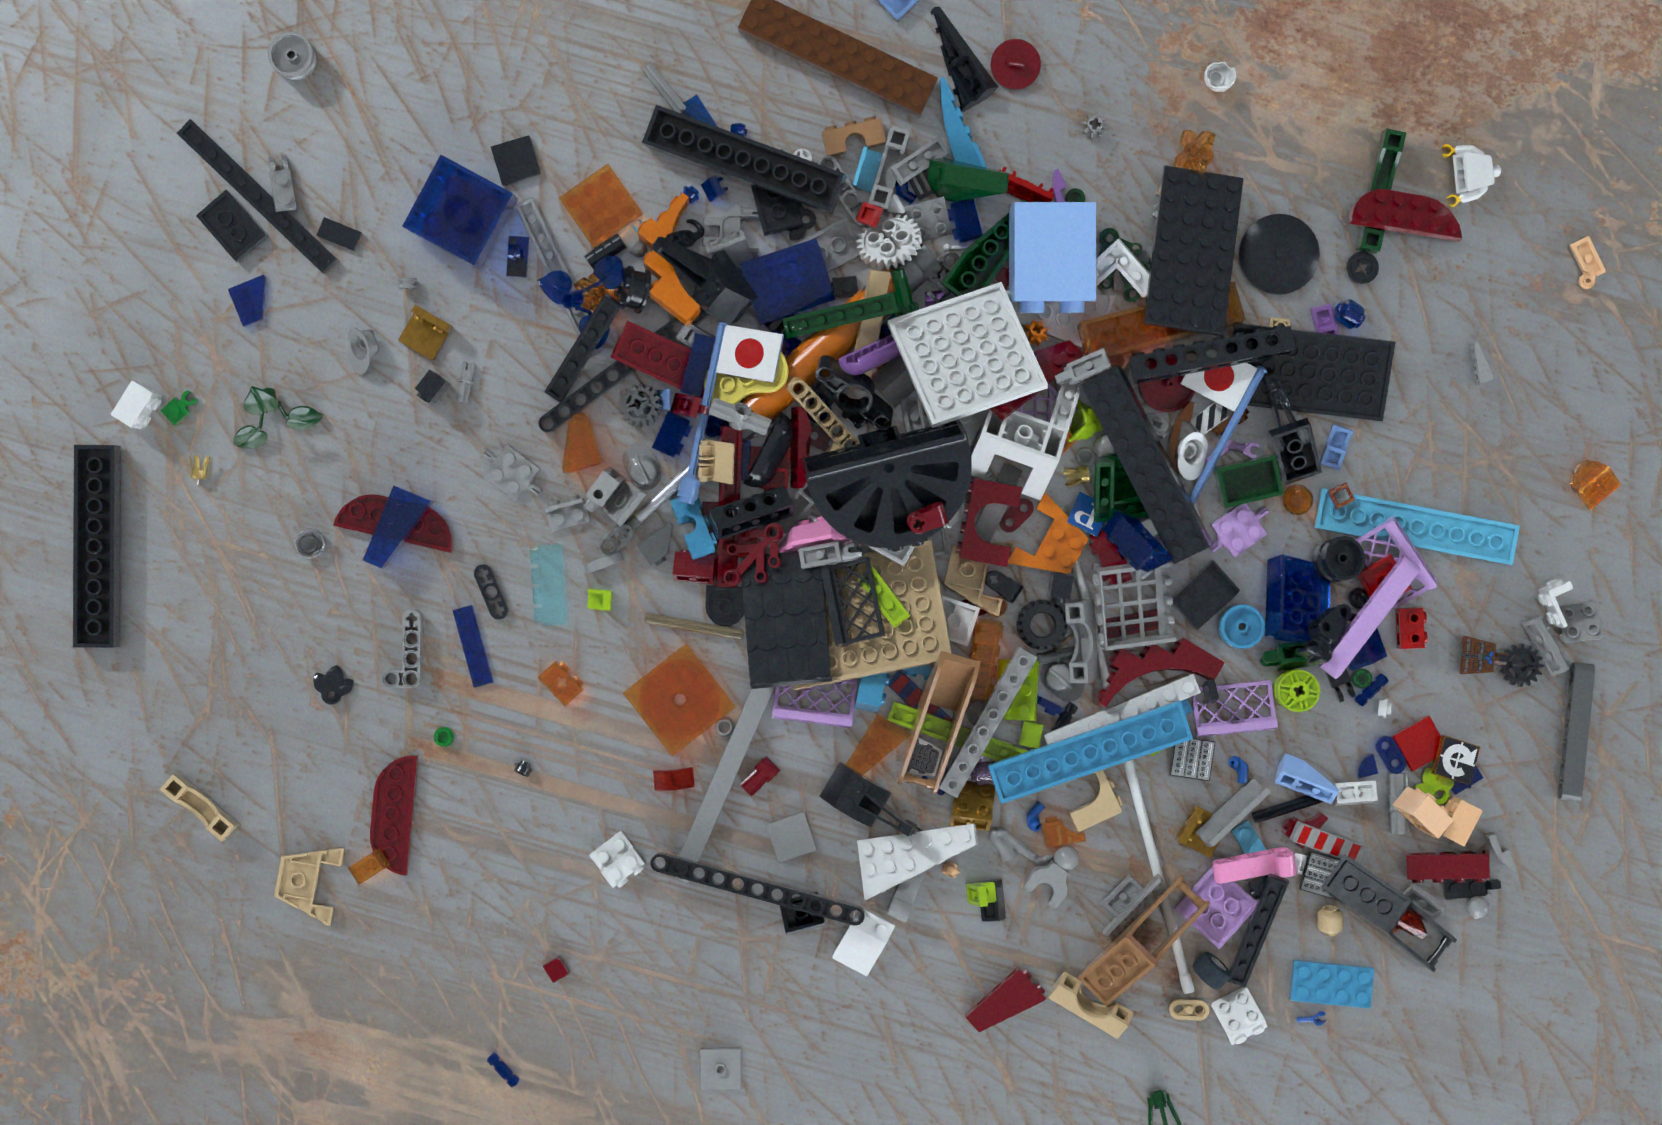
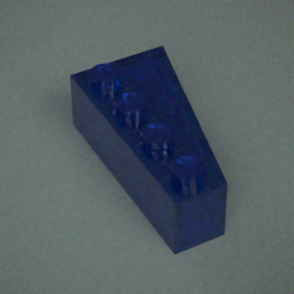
M393 485L362 561L379 568H385L434 501Z

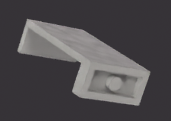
M738 230L729 232L727 237L722 239L714 238L708 241L705 248L709 258L711 259L716 252L725 250L758 296V299L749 309L770 301L743 231L738 232Z

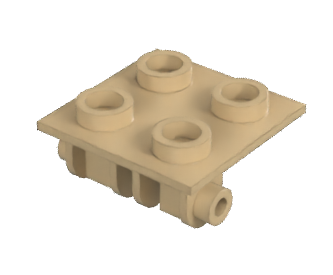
M707 439L701 440V444H699V455L701 456L698 457V459L702 460V462L698 463L699 466H702L699 467L698 474L700 482H707L709 480L733 484L735 444Z

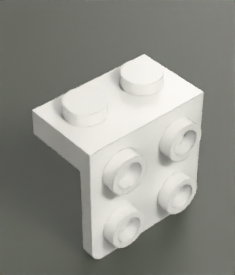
M1555 578L1546 582L1547 586L1538 589L1539 595L1537 597L1540 604L1546 608L1547 613L1545 615L1549 624H1553L1554 627L1565 628L1567 623L1555 597L1574 588L1571 581L1557 580Z
M1242 987L1212 1003V1008L1224 1028L1231 1045L1235 1043L1241 1044L1247 1037L1253 1034L1258 1035L1267 1027L1265 1019L1247 987Z

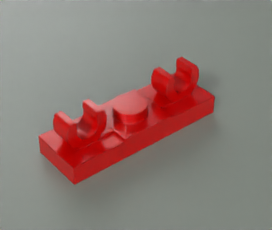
M1004 166L1002 170L999 169V171L1005 172L1007 167ZM1016 171L1012 175L1009 174L1008 194L1027 202L1052 201L1054 197L1052 193L1053 188L1046 191L1042 189V183L1037 187L1027 180L1015 177Z

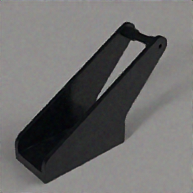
M1345 854L1321 886L1326 893L1432 972L1436 971L1435 965L1446 947L1448 948L1452 942L1456 943L1457 941L1454 936L1419 909L1412 899ZM1407 909L1443 935L1439 946L1427 960L1422 958L1392 932Z

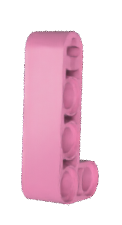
M1287 847L1273 848L1212 861L1216 883H1228L1269 875V873H1276L1280 877H1291L1297 874L1295 855Z

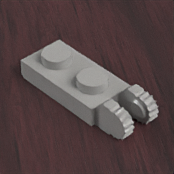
M281 155L280 161L283 170L280 171L275 170V159L273 156L268 157L269 177L275 211L296 210L290 169L288 170L286 155Z

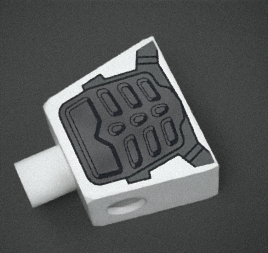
M918 736L906 772L935 777L943 749ZM948 760L945 771L948 770L952 760Z

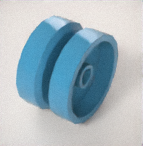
M1235 604L1228 606L1221 612L1217 621V630L1219 637L1224 643L1231 647L1246 649L1253 647L1261 640L1265 631L1263 616L1257 609L1250 605ZM1242 623L1244 629H1239L1238 625Z

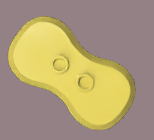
M782 352L780 353L774 383L717 373L712 402L714 398H718L735 405L750 394L772 393L779 390L788 379V365ZM708 371L704 376V389L706 386Z

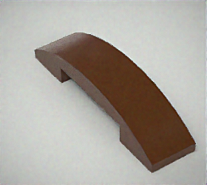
M1192 401L1183 407L1175 418L1167 441L1166 453L1178 477V460H1174L1182 422H1191L1195 404Z

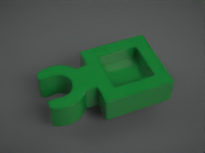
M189 390L182 394L181 400L174 397L160 410L174 426L190 413L187 407L193 406L198 402L197 398L190 402L187 400V396L191 393Z

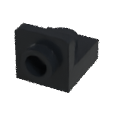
M856 276L832 277V282L829 283L830 295L834 294L835 299L853 297L858 292Z

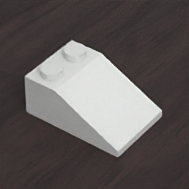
M859 904L865 911L864 921L857 926L848 925L831 958L868 976L894 930L895 922ZM856 910L852 919L860 920L862 917L861 913Z

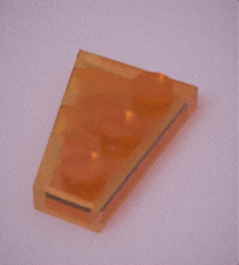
M877 713L846 765L864 775L904 740L909 738L911 734Z

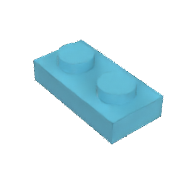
M1248 820L1231 830L1244 854L1266 850Z

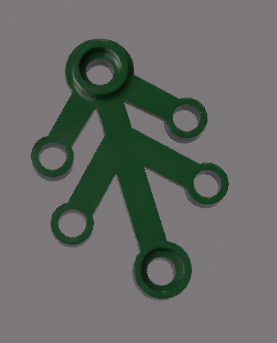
M1106 228L1101 232L1099 240L1102 247L1098 257L1120 238L1117 230ZM1109 234L1113 236V240L1111 242L1107 241V236ZM1120 238L1134 255L1142 252L1143 247L1140 243H1131ZM1134 245L1139 246V251L1137 253L1133 251ZM1142 261L1141 263L1146 264L1147 270L1149 271L1150 264L1146 261ZM1117 268L1106 278L1110 281L1108 287L1104 286V280L1100 283L1103 289H1110L1113 286L1112 279ZM1119 271L1126 288L1123 293L1125 300L1136 302L1141 295ZM1131 290H1134L1136 292V296L1134 298L1130 297L1129 295Z

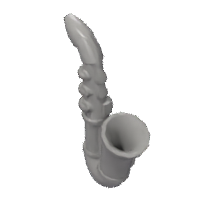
M995 827L990 832V840L992 845L1001 854L1002 863L1017 856L1013 849H1016L1018 853L1023 854L1030 861H1034L1039 865L1046 864L1054 858V855L1040 857L1002 827Z

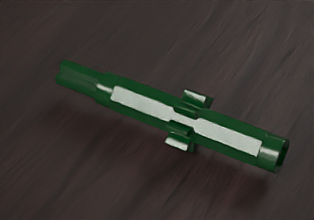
M901 268L891 271L894 292L896 291L901 309L900 312L895 313V317L919 310L918 302L912 301L905 269Z

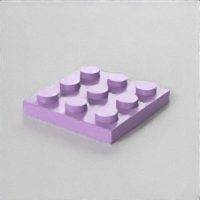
M1212 865L1191 888L1198 897L1200 896L1204 901L1209 900L1211 902L1192 925L1220 949L1253 913L1257 902L1234 881L1216 883ZM1187 895L1174 907L1185 919L1198 909Z

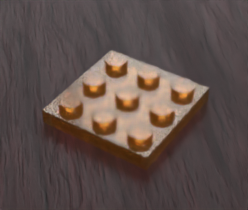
M606 164L559 197V200L593 248L643 214L609 164Z

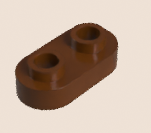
M1247 408L1245 409L1241 419L1239 420L1238 425L1248 419L1247 414L1249 413V411ZM1233 414L1212 428L1216 436L1218 434L1223 435Z

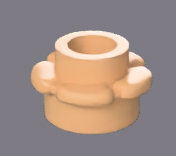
M950 861L947 864L942 863L941 872L951 878H956L957 873L960 874L959 866Z

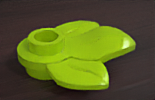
M1426 767L1422 774L1423 783L1417 784L1415 789L1419 788L1425 794L1428 792L1435 798L1436 793L1441 791L1442 797L1436 798L1435 803L1443 805L1450 797L1449 790L1454 786V779L1435 774L1436 771L1434 769Z

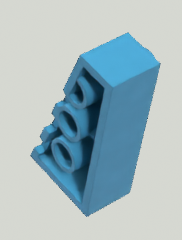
M886 672L861 677L854 709L877 714L880 705L885 704L887 694L883 693L884 685H889L891 674Z

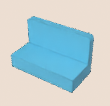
M866 146L863 147L853 182L855 189L869 193L872 192L883 153L869 150Z

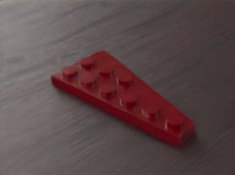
M1070 340L1034 352L1048 384L1056 379V375L1065 372L1063 368L1067 366L1066 364L1082 358L1084 354ZM1038 392L989 409L1003 421Z

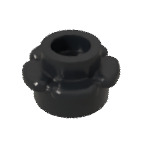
M520 760L519 763L514 764L516 765L514 772L529 777L530 772H533V769L530 768L531 764Z

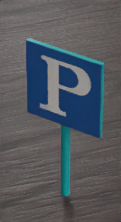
M1079 492L1067 523L1097 537L1103 522H1093L1094 497L1092 498Z

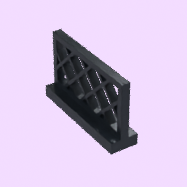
M870 557L831 566H821L820 569L835 645L842 648L849 644L885 636ZM866 563L867 570L862 577L854 572L858 564ZM845 568L849 571L843 581L837 578V569ZM852 573L861 578L855 589L846 584ZM863 581L870 584L871 590L867 596L858 592ZM844 586L853 590L847 601L841 598L840 594ZM856 593L865 598L859 608L850 604ZM867 601L873 603L875 608L870 616L862 611ZM848 605L857 610L851 621L844 615ZM860 613L868 617L863 628L854 623ZM873 620L878 624L879 632L870 634L866 629ZM852 625L861 630L856 638L849 639L848 631Z

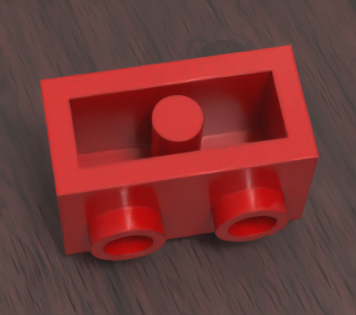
M1422 607L1395 608L1397 648H1425V643L1428 642L1427 632L1424 631V623L1427 622L1426 611H1423Z

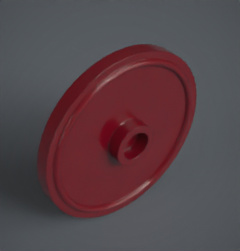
M1010 39L1004 41L995 49L991 57L990 67L993 77L1001 86L1007 89L1019 90L1030 86L1036 80L1041 69V60L1038 51L1032 44L1021 39Z

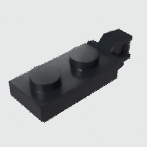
M1445 879V882H1443L1445 900L1486 896L1491 894V890L1501 889V880L1486 879V882H1474V879H1465V882L1456 883L1453 882V879Z

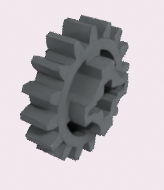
M640 383L638 388V386L633 384V390L626 388L627 395L620 396L624 401L618 403V405L623 407L619 413L624 415L622 419L626 422L629 421L628 424L632 426L636 424V427L641 428L643 423L644 426L648 427L649 421L656 422L654 419L655 415H661L657 411L658 409H663V406L658 404L662 401V398L656 397L659 392L653 390V387L649 385L646 387L643 383ZM642 393H647L650 397L644 398V395H642ZM631 414H637L639 418H634Z

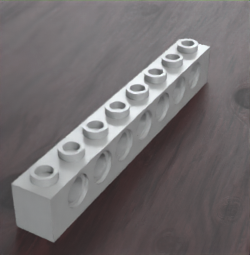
M1018 646L941 780L939 786L941 790L956 798L958 797L1038 658L1037 655Z

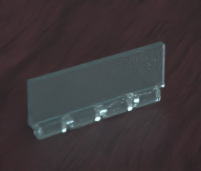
M562 544L539 545L538 550H530L531 564H539V568H531L532 584H540V588H532L533 604H542V608H534L535 622H543V626L567 624Z

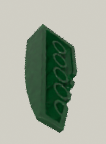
M1009 213L962 252L941 282L956 297L989 286L1008 259Z

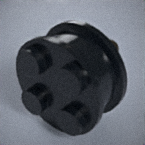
M633 266L623 267L620 274V283L614 290V297H617V301L623 305L621 310L629 308L633 309L635 313L640 314L648 298H650L651 273L649 270L637 271Z

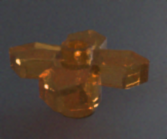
M1183 130L1180 143L1184 150L1175 157L1173 167L1185 169L1190 167L1195 172L1205 173L1207 165L1211 163L1214 157L1210 147L1213 146L1216 135L1210 131H1201L1197 136V133L1192 130Z
M600 269L593 272L588 277L589 279L583 277L574 284L576 290L582 295L580 303L586 310L594 312L605 294H608L617 301V297H614V290L606 287L607 278Z

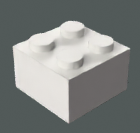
M132 380L111 415L131 428H145L151 420L150 414L161 404L160 398L162 395L144 383Z

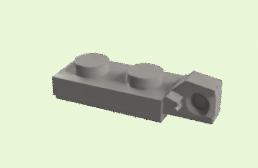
M1102 348L1066 364L1067 366L1063 368L1065 372L1056 375L1055 378L1060 386L1067 383L1073 385L1112 369L1106 350Z

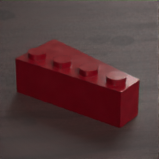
M1466 850L1460 852V854H1456L1453 851L1440 852V855H1436V852L1407 853L1406 855L1407 880H1412V883H1424V879H1432L1433 883H1443L1445 879H1453V882L1456 883L1465 882V879H1474V882H1486V879H1490L1489 850H1482V854H1477L1473 850Z

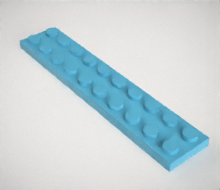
M1321 488L1314 528L1362 536L1394 515L1415 547L1513 565L1520 529L1519 525L1352 494L1355 501L1335 509L1327 492L1330 489ZM1384 528L1377 532L1376 539L1388 541L1389 533Z

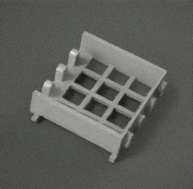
M1157 555V560L1124 565L1099 568V563H1094L1095 574H1093V584L1097 587L1094 601L1095 605L1098 606L1099 612L1096 613L1097 625H1100V633L1097 634L1101 650L1107 651L1177 641V637L1172 634L1171 626L1175 621L1170 613V605L1173 604V598L1169 595L1168 586L1172 584V581L1167 573V567H1171L1170 561L1162 559V555ZM1154 569L1155 579L1140 581V570ZM1135 571V582L1122 583L1121 573ZM1116 574L1117 584L1103 585L1102 575ZM1155 584L1156 598L1142 599L1141 585ZM1136 586L1137 600L1123 602L1122 588ZM1118 588L1119 602L1104 604L1103 590ZM1156 602L1157 616L1143 618L1142 604ZM1138 605L1139 619L1125 620L1124 606ZM1119 607L1120 621L1106 623L1105 609ZM1158 621L1159 635L1145 636L1144 623ZM1139 623L1140 637L1126 639L1125 625ZM1121 626L1122 640L1107 641L1106 627Z

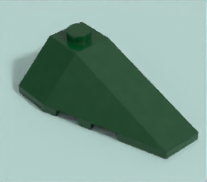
M939 158L930 159L927 180L937 198L944 196L945 200L956 202L1007 193L1009 173L952 159Z

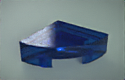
M1374 754L1367 755L1361 761L1357 769L1358 778L1378 774Z

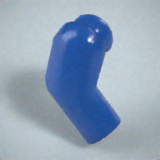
M1238 756L1231 757L1228 764L1238 772V783H1248L1247 763Z
M1039 801L1036 802L1026 815L1027 825L1034 832L1039 831L1042 827L1039 814L1045 809V806Z

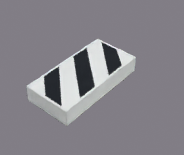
M1214 402L1194 416L1190 423L1196 432L1204 435L1234 413L1232 410Z

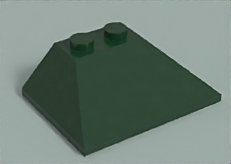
M1103 456L1096 461L1094 467L1093 522L1147 517L1148 514L1118 456Z

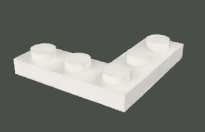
M1117 239L1096 259V287L1117 268L1144 298L1147 296L1150 272L1121 239Z

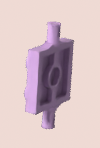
M1247 504L1237 505L1210 524L1218 540L1212 543L1210 550L1214 553L1221 546H1224L1235 558L1266 536L1267 533L1259 520L1269 513L1266 507L1263 506L1254 513Z

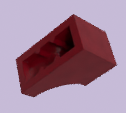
M1320 811L1308 819L1288 818L1282 825L1284 829L1281 832L1290 838L1297 821L1320 829L1329 818ZM1294 842L1302 849L1305 847L1304 845Z

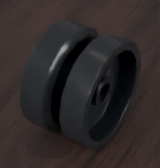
M1341 536L1325 540L1317 545L1313 552L1312 563L1318 577L1325 582L1337 583L1354 579L1362 572L1365 565V554L1359 542L1352 537Z

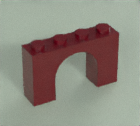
M977 478L970 482L967 491L968 494H971L969 502L965 501L963 513L967 514L966 521L961 522L959 532L963 534L962 542L958 541L956 553H959V558L1007 567L1011 547L990 543L981 539L975 530V517L981 508L992 503L1019 507L1022 487Z

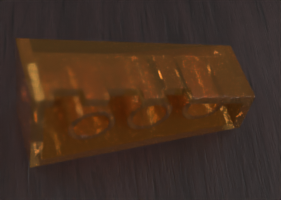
M977 617L969 659L979 661L980 666L970 697L972 699L987 701L993 691L994 685H991L992 677L996 676L997 665L994 664L996 657H999L1000 646L998 643L999 638L1003 636L1004 630L1001 621Z

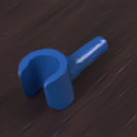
M1319 1011L1314 1016L1297 1017V1022H1314L1315 1025L1321 1026L1326 1020L1322 1021L1318 1016H1324L1326 1013Z

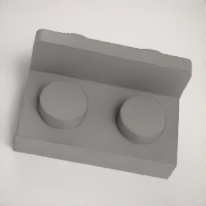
M579 495L567 498L568 502L560 504L559 500L549 502L548 507H545L544 510L547 514L550 530L556 531L591 522L588 510L584 507L586 503L585 498L580 499Z

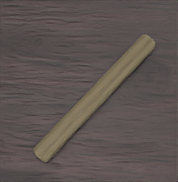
M646 613L644 622L646 624L735 640H742L743 638L742 629Z

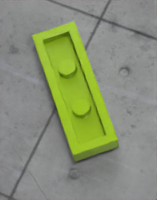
M873 567L872 573L880 610L891 625L896 628L911 615ZM863 581L861 585L869 593L871 590L870 584Z

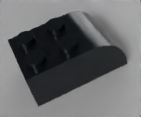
M1212 560L1172 595V605L1195 630H1198L1239 593L1240 589L1220 566Z

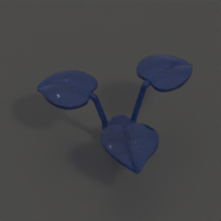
M606 256L600 259L594 267V275L600 280L579 291L570 290L572 280L562 270L552 271L537 280L543 292L554 303L562 304L568 309L575 307L576 311L579 310L588 314L580 320V333L593 314L592 311L580 307L584 301L583 293L599 286L601 283L609 290L617 289L624 281L623 262L617 256ZM610 327L606 331L605 335L603 336L595 350L602 347V345L606 342L609 335Z

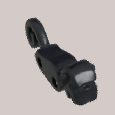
M1362 588L1353 589L1349 593V602L1357 610L1361 609L1363 604L1365 605L1370 598ZM1346 604L1326 609L1309 624L1308 632L1311 640L1303 642L1304 648L1299 649L1298 653L1302 657L1309 660L1308 663L1314 666L1329 662L1332 658V649L1329 644L1340 637L1346 622H1352L1357 614L1351 613V608Z

